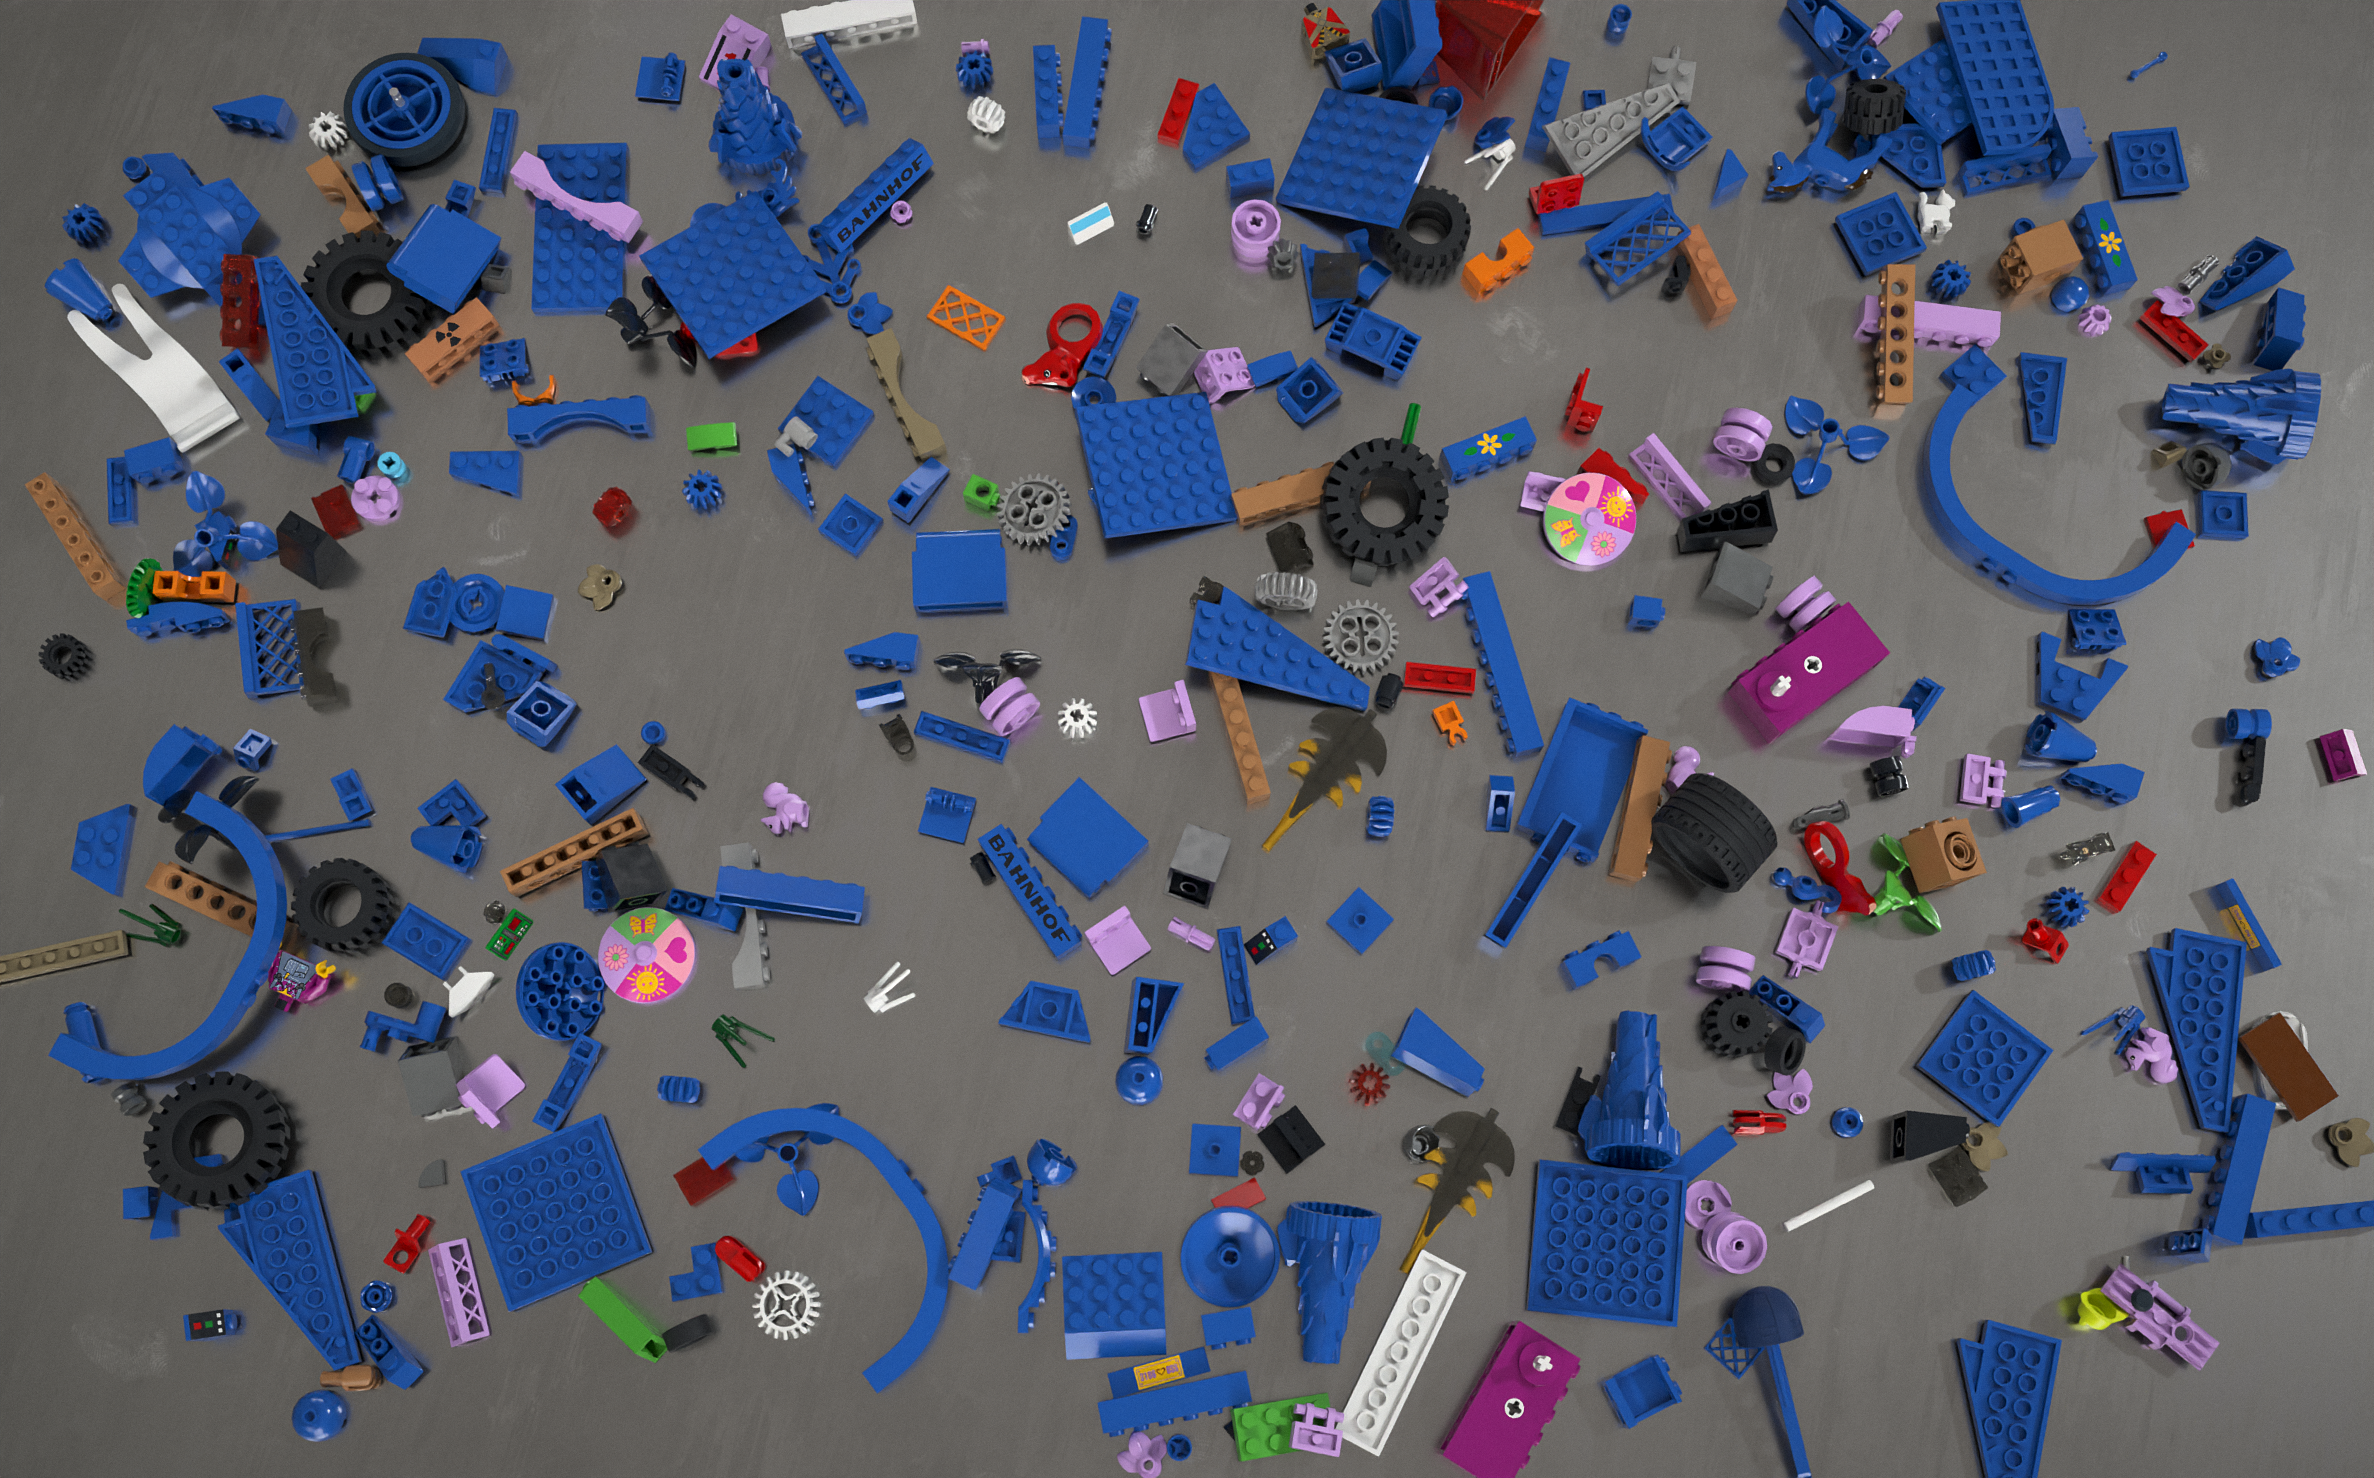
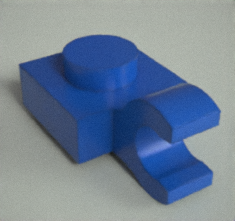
M1014 1155L992 1163V1172L977 1177L980 1188L989 1185L995 1178L1009 1184L1022 1180Z

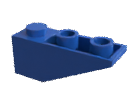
M258 95L219 104L212 108L219 117V120L224 123H238L250 129L257 127L269 133H284L292 111L285 99L268 95Z
M237 348L221 359L219 363L262 417L269 421L272 419L279 399L247 357Z
M790 444L789 446L794 449V453L790 457L777 448L767 450L775 479L809 515H812L811 506H815L812 493H807L806 485L810 484L806 471L802 472L801 464H804L801 450L797 451L795 445Z
M930 457L903 481L887 502L890 511L909 523L950 469L933 457Z
M894 632L844 650V654L851 663L855 664L872 662L873 665L878 667L895 665L898 669L909 670L917 666L920 639L918 635Z
M2121 763L2070 768L2063 772L2060 777L2066 779L2071 785H2082L2090 788V791L2095 794H2106L2111 796L2116 802L2128 803L2137 798L2145 772Z
M672 888L664 909L670 913L734 932L743 911L738 906L714 903L713 897Z
M1764 975L1749 991L1750 996L1755 994L1761 999L1758 1003L1761 1005L1766 1003L1769 1007L1767 1011L1782 1024L1801 1032L1808 1043H1811L1825 1027L1822 1013Z
M2206 1228L2173 1231V1235L2170 1236L2168 1247L2171 1249L2170 1256L2197 1263L2209 1262L2213 1237Z
M372 1314L354 1332L389 1382L406 1390L424 1372L414 1356L375 1315Z

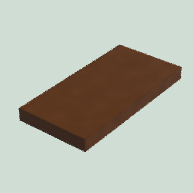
M2280 1012L2238 1037L2243 1047L2296 1122L2303 1120L2339 1096Z

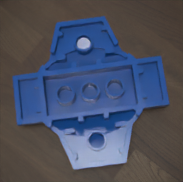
M159 168L123 195L139 216L137 220V233L118 261L150 298L187 286L205 289L221 307L256 280L253 274L241 262L242 243L261 217V214L230 178L198 188L176 186L163 170Z

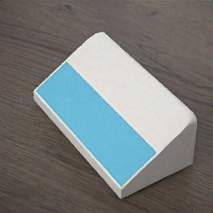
M1107 202L1068 221V233L1074 243L1078 245L1114 226Z

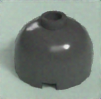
M2213 443L2198 444L2186 450L2182 460V469L2187 470L2190 477L2185 478L2194 488L2205 490L2216 487L2226 480L2231 472V459L2222 446Z

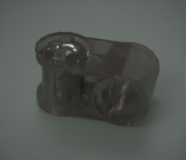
M897 714L895 719L886 724H879L886 740L891 744L900 760L910 761L915 758L917 754L916 745L900 714ZM904 744H909V745H911V747H910V749H909L908 751H906V752H901V751H899V749H900V747H901L902 745H904Z

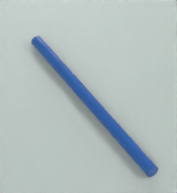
M366 819L265 835V838L268 842L367 827L370 826V820Z

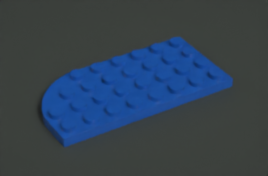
M1968 0L1939 2L1936 6V11L1983 156L2013 154L2030 148L2039 141L2050 126L2054 113V100L2021 1Z

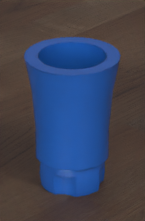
M2049 785L2022 794L2004 797L2001 807L2007 822L2012 827L2019 828L2028 821L2058 807L2061 799L2058 791Z

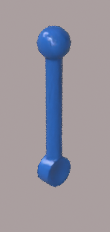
M2160 52L2157 58L2138 70H2132L2130 76L2137 78L2139 73L2159 61H2165L2168 57L2167 53Z

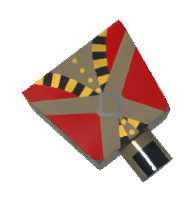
M1310 3L1304 8L1307 16L1302 19L1301 30L1311 60L1324 55L1325 51L1349 44L1350 31L1332 8L1326 7L1319 10L1315 3Z

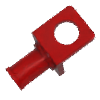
M2037 918L2029 920L2027 923L2028 930L2023 936L2022 942L2048 952L2052 960L2058 964L2069 946L2065 936L2061 931L2044 926L2040 919L2039 921ZM2061 943V948L2056 954L2057 947Z
M417 1214L405 1232L396 1228L394 1233L398 1241L384 1258L383 1262L404 1274L421 1252L418 1239L427 1226L430 1225V1221L424 1216ZM399 1251H404L408 1254V1259L403 1264H397L393 1261L394 1255Z

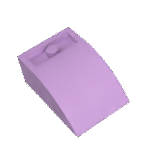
M1890 706L1869 707L1847 718L1827 739L1890 748L1901 746V756L1906 759L1914 753L1917 736H1910L1914 729L1915 719L1912 717V709Z

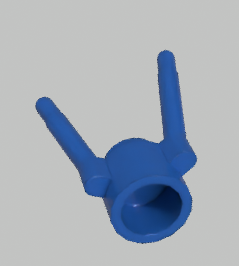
M2130 1005L2127 1009L2121 1007L2114 1014L2083 1030L2082 1035L2093 1032L2119 1017V1024L2123 1028L2113 1038L2114 1041H2118L2129 1030L2116 1051V1054L2120 1055L2134 1033L2140 1028V1024L2145 1020V1015L2134 1005Z

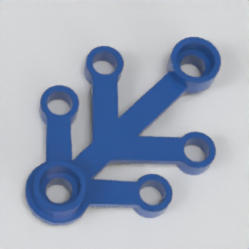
M813 224L808 228V236L810 241L817 245L824 265L811 260L807 255L803 256L815 272L830 277L832 284L821 280L826 287L827 293L830 294V298L838 304L846 303L852 296L850 284L854 275L861 271V264L859 260L851 259L847 263L848 269L842 280H840L838 273L847 255L853 253V244L849 245L850 248L848 250H844L842 253L838 252L833 261L822 236L814 238L820 232L816 228L819 224ZM853 264L858 265L856 269L850 268ZM840 291H844V292H845L844 295H841V296H838V295H837V293L840 292Z

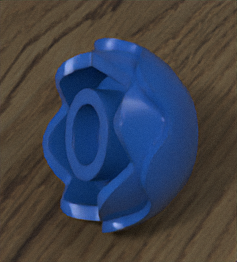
M1843 1107L1836 1111L1832 1119V1125L1840 1136L1855 1137L1863 1128V1118L1856 1109Z
M378 1280L371 1281L360 1293L362 1307L373 1313L385 1310L392 1300V1291L389 1285Z

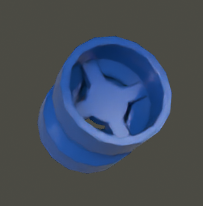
M1617 4L1611 9L1607 21L1609 32L1621 35L1627 31L1632 17L1631 9L1624 4Z
M1183 1434L1172 1436L1167 1443L1168 1455L1176 1461L1187 1459L1192 1452L1190 1439Z

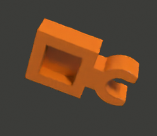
M1455 701L1432 710L1441 732L1449 731V742L1452 745L1456 744L1455 734H1460L1464 741L1467 739V732L1459 727V725L1464 723V720Z

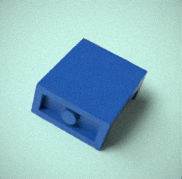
M1651 1355L1601 1381L1624 1428L1630 1429L1653 1414L1673 1404L1682 1402L1680 1398L1682 1391L1675 1380L1672 1381L1667 1373L1670 1371V1368L1663 1357Z

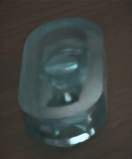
M1382 1032L1371 1033L1366 1039L1365 1048L1382 1071L1389 1076H1397L1404 1070L1406 1064L1391 1056L1395 1045L1388 1036ZM1375 1040H1380L1382 1042L1381 1048H1376L1374 1046ZM1396 1059L1398 1062L1397 1067H1391L1389 1060Z

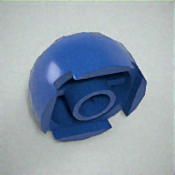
M1135 1056L1127 1059L1119 1066L1116 1072L1115 1085L1118 1094L1124 1101L1132 1105H1144L1151 1103L1159 1096L1163 1088L1164 1077L1161 1068L1154 1060L1144 1056Z
M1037 1139L1027 1157L1029 1171L1033 1174L1031 1178L1041 1186L1044 1184L1059 1186L1065 1183L1075 1172L1077 1165L1069 1155L1065 1159L1060 1153L1062 1150L1060 1147L1045 1139H1040V1141Z
M320 1389L309 1392L301 1397L293 1408L291 1416L293 1428L305 1440L315 1442L329 1440L342 1429L341 1427L347 1416L346 1405L338 1394Z

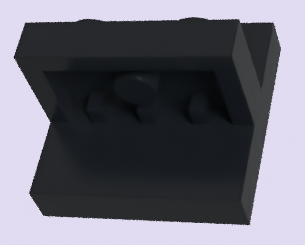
M1296 1105L1283 1115L1277 1117L1269 1126L1257 1134V1137L1286 1175L1325 1145Z

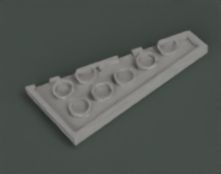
M1665 83L1542 125V128L1570 174H1583V177H1585L1641 133V121L1644 117L1648 119V125L1650 126L1680 101L1671 85Z

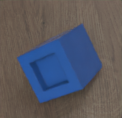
M1366 228L1345 234L1343 245L1352 267L1373 261V255L1368 245L1369 234Z
M144 1186L123 1189V1219L138 1220L141 1217H149L150 1198H158V1187Z

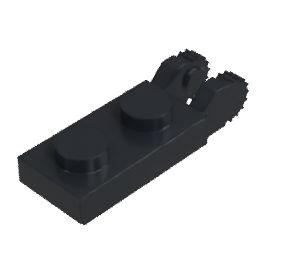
M2256 737L2248 741L2244 746L2245 766L2241 771V779L2244 782L2243 788L2238 790L2239 803L2249 805L2251 802H2256L2260 799L2259 794H2261L2266 747L2265 738Z
M653 744L638 761V764L676 791H681L692 800L696 795L692 790L682 785L685 779L688 778L693 784L701 788L705 784L693 775L688 768Z

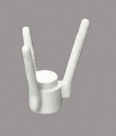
M1509 138L1500 144H1494L1464 161L1465 164H1468L1483 155L1485 158L1494 155L1499 160L1503 159V162L1485 185V191L1493 184L1506 164L1513 159L1511 154L1516 150L1515 144Z
M896 962L878 983L867 991L868 995L864 997L865 1002L874 1013L878 1010L884 1013L889 1008L915 997V993H911L886 1003L889 1000L886 993L910 973V970L907 969L881 989L880 987L900 966L899 962Z

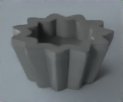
M1281 238L1279 242L1273 241V246L1268 247L1269 253L1266 256L1274 267L1283 270L1294 265L1299 253L1296 251L1297 245L1292 244V240L1285 241Z

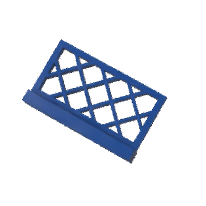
M1657 191L1586 241V254L1591 260L1594 259L1612 281L1619 286L1691 235V230L1664 202L1663 196ZM1662 210L1668 215L1667 221L1654 220L1655 215ZM1641 225H1649V234L1636 233L1637 228ZM1653 226L1666 227L1665 235H1653ZM1669 227H1679L1683 231L1678 236H1668ZM1622 238L1632 239L1631 247H1619L1618 242ZM1635 239L1648 240L1647 248H1634ZM1651 240L1664 241L1663 246L1659 249H1650ZM1604 251H1613L1612 260H1602L1599 255ZM1617 252L1629 253L1628 261H1615ZM1633 253L1645 254L1643 261L1631 262ZM1614 266L1627 267V271L1618 278L1614 273Z
M296 599L248 605L245 602L235 603L243 687L248 699L258 698V695L306 689ZM291 606L292 614L286 621L277 615V612L282 607ZM265 610L269 615L260 623L254 619L253 611ZM273 617L283 623L275 633L265 627ZM286 627L294 631V636L289 642L279 637ZM262 629L272 635L264 645L256 641V636ZM275 639L285 645L277 655L267 649ZM289 648L297 655L291 664L281 659ZM264 651L274 657L266 668L258 662V658ZM277 661L288 667L280 677L270 671ZM291 670L299 675L298 684L289 685L283 679ZM266 674L276 679L271 687L261 688L260 681Z

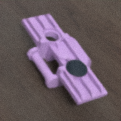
M2122 1264L2118 1265L2100 1290L2134 1318L2125 1324L2128 1330L2131 1332L2140 1331L2149 1339L2147 1345L2153 1350L2159 1349L2166 1344L2198 1371L2202 1369L2220 1344L2189 1317L2191 1309L2180 1305L2159 1288L2155 1280L2146 1284ZM2154 1296L2177 1314L2176 1317L2173 1318L2153 1302ZM2178 1326L2186 1330V1338L2183 1341L2178 1340L2175 1336V1330Z

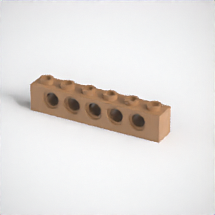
M1888 264L1882 268L1878 276V282L1882 285L1881 294L1878 296V307H1881V316L1878 318L1877 327L1878 330H1881V339L1877 342V352L1880 353V362L1877 363V376H1880V385H1877L1876 397L1879 399V404H1909L1913 402L1915 264ZM1892 284H1897L1900 287L1899 295L1892 292ZM1892 306L1899 309L1900 315L1898 318L1891 314ZM1892 329L1898 331V340L1892 339L1890 335ZM1891 352H1895L1898 354V363H1893L1891 361ZM1891 375H1895L1898 378L1897 386H1893L1890 383Z
M46 472L26 483V488L92 591L107 601L126 589L59 483Z
M631 808L501 870L500 873L509 893L519 897L582 867V861H594L605 847L616 846V849L622 848L649 834L640 814L634 808Z
M160 861L158 862L145 888L252 937L257 914L256 900H253L252 904L244 901L246 896L232 890L231 894L223 891L225 886L213 880L210 884L203 882L204 876L193 871H190L189 875L181 872L183 867L169 861L168 865ZM182 879L181 886L176 889V882ZM203 888L202 896L197 899V892ZM224 898L223 906L217 908L219 900ZM245 908V915L242 918H238L239 911ZM286 915L282 945L294 923L287 921L288 915Z

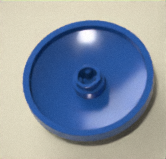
M1221 1206L1203 1213L1190 1225L1182 1240L1180 1263L1188 1285L1200 1298L1221 1307H1238L1258 1299L1272 1285L1279 1269L1280 1250L1272 1228L1260 1215L1240 1206Z

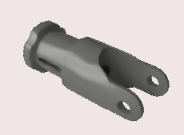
M1840 799L1838 803L1813 807L1803 816L1795 818L1793 826L1796 829H1801L1819 821L1831 823L1840 819L1848 820L1850 818V811L1845 800Z

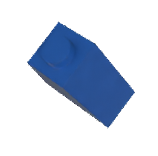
M1256 1016L1205 1050L1207 1056L1204 1057V1060L1211 1070L1215 1068L1217 1073L1267 1044L1269 1036Z

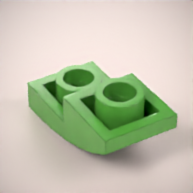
M734 422L686 428L689 451L694 452L709 448L721 449L737 446Z

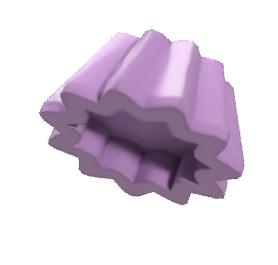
M2092 305L2084 308L2083 313L2078 316L2081 319L2079 325L2083 327V332H2090L2091 336H2094L2096 333L2102 335L2103 331L2109 330L2111 315L2109 310L2105 309V306Z

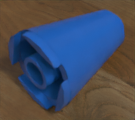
M79 259L67 260L63 263L66 267L61 271L56 268L51 273L45 283V288L47 289L45 291L49 295L96 321L106 320L111 316L113 312L111 310L113 307L112 303Z
M2044 711L2046 714H2039L2031 723L2026 736L2030 738V743H2025L2027 753L2032 756L2086 763L2093 759L2097 753L2095 741L2053 712Z
M471 825L419 826L411 834V843L414 849L457 872L466 873L468 872L466 871L468 867L473 868L480 857L482 843L478 842V835L481 836V832L477 827Z

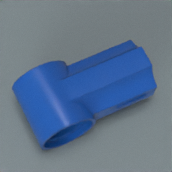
M348 436L343 448L345 456L337 477L348 483L355 484L361 477L366 461H370L373 457L374 442Z

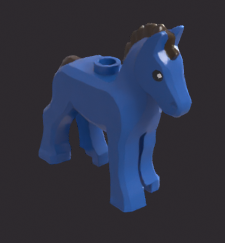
M1823 108L1819 113L1818 132L1814 136L1813 141L1797 156L1793 163L1784 152L1777 151L1772 157V176L1769 177L1771 182L1767 191H1779L1780 193H1785L1786 191L1787 193L1795 192L1797 188L1803 186L1804 182H1807L1808 178L1814 179L1820 186H1828L1840 191L1856 190L1866 184V180L1872 179L1873 171H1870V169L1875 166L1880 156L1888 150L1892 140L1882 134H1878L1872 143L1858 134L1854 142L1856 148L1855 158L1847 160L1836 151L1827 147L1830 138L1838 124L1834 123L1837 114L1827 108Z

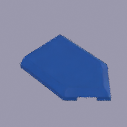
M445 567L436 571V575L427 581L423 580L417 584L403 629L444 638L458 596V592Z

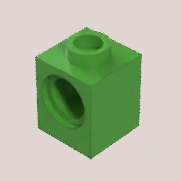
M972 474L963 492L965 502L990 512L992 506L995 507L998 504L1001 496L997 484L975 474ZM980 491L989 492L986 497L978 496Z

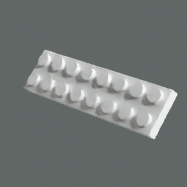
M1421 1249L1342 1412L1344 1413L1343 1423H1337L1335 1429L1343 1431L1342 1437L1379 1457L1467 1272Z

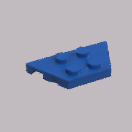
M1300 244L1314 327H1317L1337 314L1344 302L1348 304L1355 302V292L1350 289L1352 276L1347 256L1332 254L1323 249H1320V251L1308 248L1306 244Z
M131 804L122 805L79 822L71 870L115 896H119L134 809V806Z
M1030 981L1021 995L1011 1004L1012 1006L998 1022L999 1025L1086 1043L1091 1042L1078 990Z

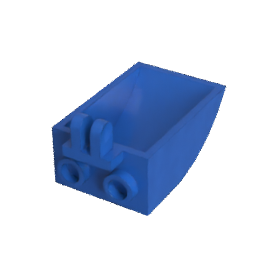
M174 724L156 743L147 758L143 771L145 797L164 806L167 800L187 783L212 754L220 755L222 748L206 735L202 734L200 736L186 726L182 729Z

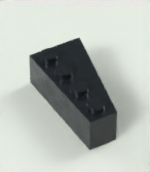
M1769 489L1761 491L1760 494L1744 497L1742 500L1731 504H1723L1720 508L1709 509L1682 518L1677 529L1681 552L1720 548L1724 542L1734 546L1772 543L1778 528Z

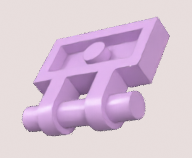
M1445 557L1441 558L1409 586L1422 605H1426L1430 601L1434 606L1428 612L1433 618L1437 614L1445 612L1448 609L1447 606L1455 599L1459 600L1463 596V592L1469 587L1464 581L1457 586L1454 584L1453 581L1460 575ZM1447 588L1449 593L1440 599L1438 594Z
M1966 754L1963 763L1960 801L1984 805L1988 796L1991 798V807L2000 808L2001 799L2004 798L2005 792L2002 790L2003 779L2006 778L2007 772L2004 769L2005 761L1995 760V767H1990V757ZM1989 776L1993 778L1992 788L1988 787Z
M1295 1403L1293 1412L1302 1415L1303 1419L1302 1422L1292 1421L1289 1448L1339 1457L1343 1431L1334 1429V1423H1343L1344 1413L1337 1412L1334 1408L1330 1407L1325 1409L1317 1408L1311 1403H1305L1304 1405ZM1313 1417L1323 1419V1427L1312 1425Z

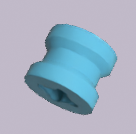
M386 452L378 459V467L387 478L392 480L399 479L405 474L406 465L396 453Z

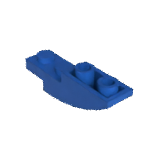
M167 602L149 605V615L126 620L128 630L137 636H149L154 631L172 630L176 626L185 633H196L201 628L220 627L225 622L231 621V617L221 609L201 603Z

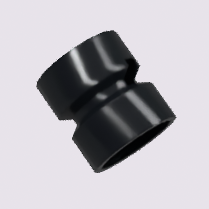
M1900 756L1886 757L1870 763L1872 775L1878 779L1875 783L1878 796H1889L1909 789L1906 776L1901 774L1903 765ZM1887 777H1894V779L1887 780Z

